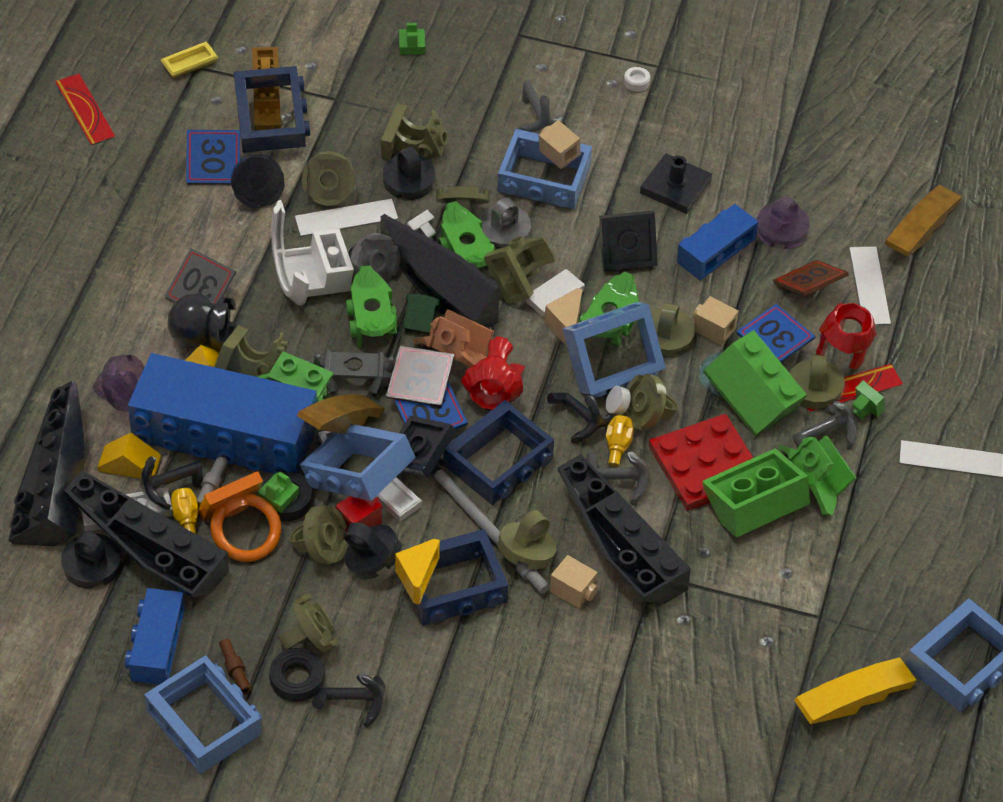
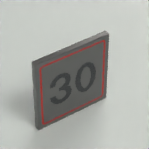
M190 248L165 297L175 302L184 295L201 294L209 297L216 304L218 299L225 295L237 272Z

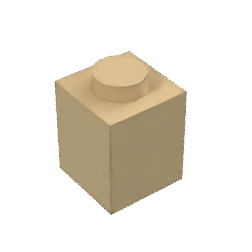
M557 120L551 126L545 127L539 134V151L562 169L581 155L580 138Z
M710 296L703 305L699 304L693 313L695 332L722 346L736 329L739 311Z
M567 555L551 574L550 592L580 609L586 601H591L598 591V585H596L598 572Z

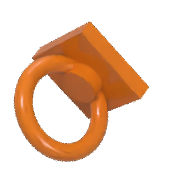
M258 471L205 494L198 510L203 522L212 518L211 535L216 546L227 551L229 558L240 562H253L268 556L276 548L281 536V521L276 509L266 499L257 495L263 483ZM250 505L258 508L265 514L269 521L270 531L267 540L260 547L253 550H241L235 548L226 540L222 525L225 517L236 515Z

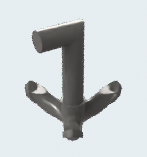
M526 80L523 83L522 101L531 104L537 121L519 126L518 129L536 132L544 127L551 126L557 120L562 123L565 116L551 117L549 98L545 95L539 98L532 83Z
M835 401L825 409V412L834 416L793 435V440L799 446L802 443V439L817 437L831 429L845 425L846 439L848 441L847 448H852L856 438V426L849 407Z
M628 452L625 454V457L634 466L625 468H597L598 454L587 453L586 460L605 479L638 480V485L633 492V498L630 502L634 505L640 500L647 489L650 469L649 464L643 458H639L633 452Z

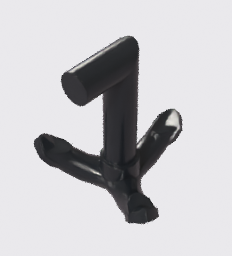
M568 392L549 393L547 395L549 404H565L588 424L585 429L578 431L571 437V442L579 443L592 436L599 428L608 426L614 417V414H607L605 417L601 416L596 398L591 394L585 395V402L588 408Z
M151 456L145 462L141 473V481L139 482L140 488L144 490L151 502L165 510H170L171 505L156 490L161 486L189 476L192 478L194 487H201L203 481L202 464L199 460L163 474L152 476L156 458Z
M360 673L356 678L365 687H322L313 699L312 705L316 709H321L327 700L372 701L370 711L366 716V722L363 724L368 728L377 719L382 710L386 685L379 675L372 679L368 674Z

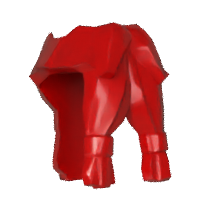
M856 303L837 304L819 329L821 334L815 355L824 356L830 343L831 346L846 354L854 353L849 367L856 370L860 368L865 361L868 348L877 335L874 318L870 311ZM846 319L857 321L861 325L862 331L859 333L844 332L843 328Z
M496 336L490 340L487 358L466 369V373L462 377L461 383L464 389L470 395L471 400L481 409L493 410L504 400L511 403L523 393L521 374L525 366L516 363L509 365L507 363V357L513 350V345L508 341V338Z

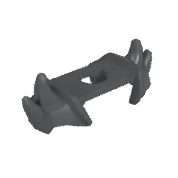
M327 350L326 354L321 357L319 354H316L314 362L305 360L333 372V376L327 384L330 392H336L339 389L334 381L335 378H359L374 380L369 387V392L376 394L379 389L390 384L395 365V359L393 357H384L383 352L350 353ZM350 360H359L363 366L358 371H351L344 366V363H348Z

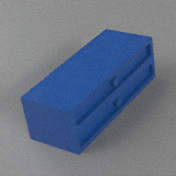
M151 353L128 403L131 433L147 445L162 447L169 451L192 454L198 458L205 457L216 460L222 456L227 459V464L247 467L254 471L260 470L273 474L286 471V473H290V471L300 473V464L306 458L317 428L299 418L297 414L300 410L317 402V391Z

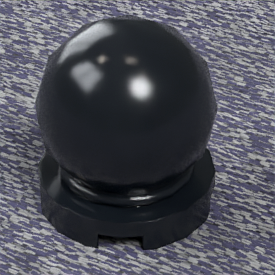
M201 294L184 295L173 303L168 313L167 328L171 337L180 345L189 349H197L200 345L206 347L211 344L213 350L220 352L224 342L235 330L236 322H230L231 310H236L235 300L229 297H220L215 304L209 297Z

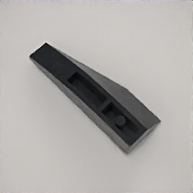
M386 214L380 216L381 234L391 237L393 245L399 249V268L421 295L440 300L436 310L444 316L447 310H451L489 329L498 323L500 287L495 280L485 276L478 270L476 265L469 263L455 252Z
M73 380L61 387H57L51 394L45 416L14 500L15 508L10 522L11 530L8 540L12 544L55 547L75 536L79 507L64 494L66 487L82 470L84 471L82 415L77 384Z
M582 454L558 467V473L606 562L643 601L666 604L689 589L691 568Z
M82 470L64 490V494L143 570L192 598L212 593L229 573L227 551Z

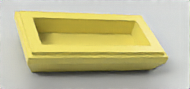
M206 41L161 59V62L175 79L215 63L218 60V56Z

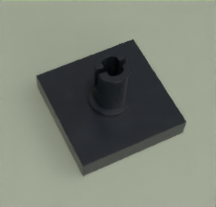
M665 153L641 185L640 194L687 214L712 181V173L687 163V159L683 156H672Z
M653 210L599 216L601 258L604 271L658 266L656 222Z
M410 415L399 433L406 435L416 458L402 472L428 478L430 474H436L437 471L441 470L440 466H444V460L441 456L457 430L449 423Z

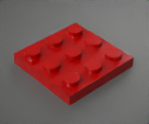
M726 413L650 439L648 445L686 511L711 503L702 486V481L753 459V456Z

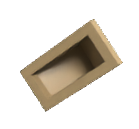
M579 288L547 304L545 307L544 323L566 347L567 344L562 328L576 324L579 321L582 301V289Z

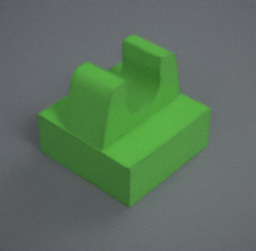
M407 23V29H399L400 55L425 54L424 29H417V23Z
M862 381L855 388L856 400L852 404V407L855 408L853 413L861 420L870 413L878 418L885 411L884 397L866 382Z
M282 472L275 473L258 491V496L266 499L280 513L299 495V487L293 484L290 478Z

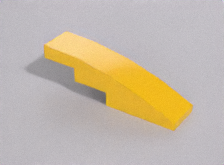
M899 657L876 663L833 679L797 696L794 701L809 723L815 724L856 714L861 706L884 701L889 693L910 689L917 680Z

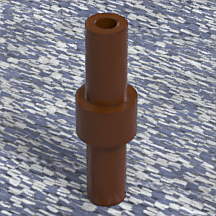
M230 639L221 640L219 646L226 660L224 666L228 675L233 677L243 695L249 693L251 687L244 673L246 667L242 658L236 655Z

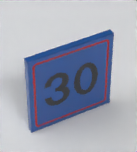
M187 130L186 183L231 184V174L234 166L240 161V130Z
M777 304L736 332L742 338L754 330L781 363L816 337Z
M449 382L442 407L394 399L404 423H406L411 415L449 423L455 429L468 425Z

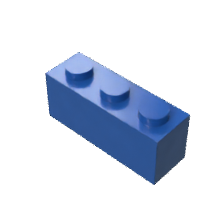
M736 204L727 210H722L715 219L708 224H703L697 232L690 237H685L679 243L677 263L701 281L756 240L759 221Z
M147 588L145 599L139 600L137 616L140 617L138 625H133L131 642L134 644L132 650H127L125 657V668L130 671L131 681L160 685L169 679L185 612L183 592Z

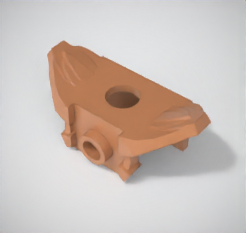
M447 310L444 318L441 316L437 317L430 324V336L413 339L414 345H426L440 352L454 354V360L472 367L480 360L487 358L488 344L492 340L494 331L451 310Z

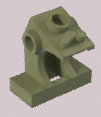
M397 104L381 139V158L390 160L393 158L395 151L399 152L408 147H413L418 155L426 159L441 157L444 147L448 143V133L442 126V118H439L436 111L432 110L429 123L426 126H418L407 120V106Z
M523 236L512 239L508 243L509 246L487 252L483 257L507 304L529 299L534 292L526 277H531L538 273V267L556 261L554 252L550 249L548 240L545 237L523 238Z
M238 325L222 345L214 367L224 370L229 368L235 372L255 377L270 373L281 353L285 351V348H288V341H284V333L281 332L278 339L273 342L270 351H256L250 347L246 339L249 329Z

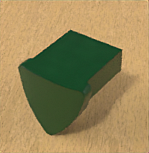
M407 294L406 300L408 305L403 328L430 333V324L435 318L436 308L439 306L440 300L421 294Z

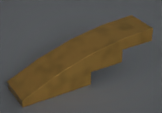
M278 47L252 48L253 70L279 68ZM279 86L253 89L255 131L281 129Z
M938 185L899 223L886 239L885 245L908 257L931 239L933 231L945 223L948 213L959 206L962 196Z
M346 394L318 401L300 410L297 416L319 430L345 434L350 424L363 426L368 416L381 418L385 408L364 395Z

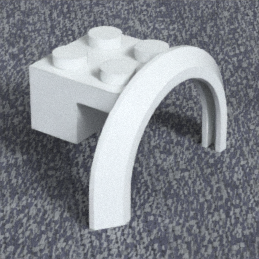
M278 200L273 209L271 239L275 269L284 294L300 306L304 305L307 297L350 291L354 269L340 229L315 231L312 234L311 246L284 250L283 229L285 210L282 201Z

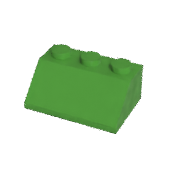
M754 330L732 343L703 371L755 437L796 411L807 395Z
M776 448L702 481V486L720 523L736 538L810 504L808 476Z

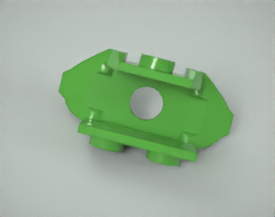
M457 201L446 204V210L442 215L441 238H438V244L460 255L469 263L476 265L477 268L488 267L483 257L487 252L495 249L493 243H490L489 238L482 231V221ZM463 235L473 236V243L463 244L459 239Z
M370 265L360 267L359 272L354 277L353 285H351V299L346 300L347 315L353 316V321H349L351 338L356 337L358 348H362V334L371 337L382 336L387 332L388 337L397 335L396 308L392 306V301L390 300L392 299V290ZM369 301H375L380 304V308L376 311H368L364 308V305Z
M624 271L621 275H616L608 283H605L599 294L593 297L589 309L581 315L578 323L604 314L603 311L608 304L618 309L639 302L634 276ZM636 321L592 337L612 338V345L620 347L623 335H629L633 323H636Z
M283 351L270 373L258 377L317 391L318 402L327 398V384L332 378L333 372Z
M826 435L819 442L815 437H808L802 439V443L796 450L780 444L778 450L788 455L789 460H792L808 476L809 488L818 501L822 515H833L837 497L857 478L831 440Z

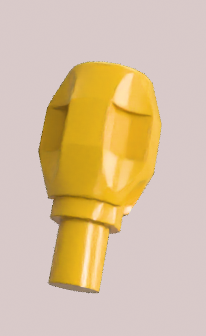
M614 416L608 424L606 440L610 452L608 465L612 467H619L621 455L624 454V451L632 443L634 426L633 421L627 416Z
M190 488L177 489L172 493L171 497L173 516L180 526L196 534L195 525L198 518L196 496Z

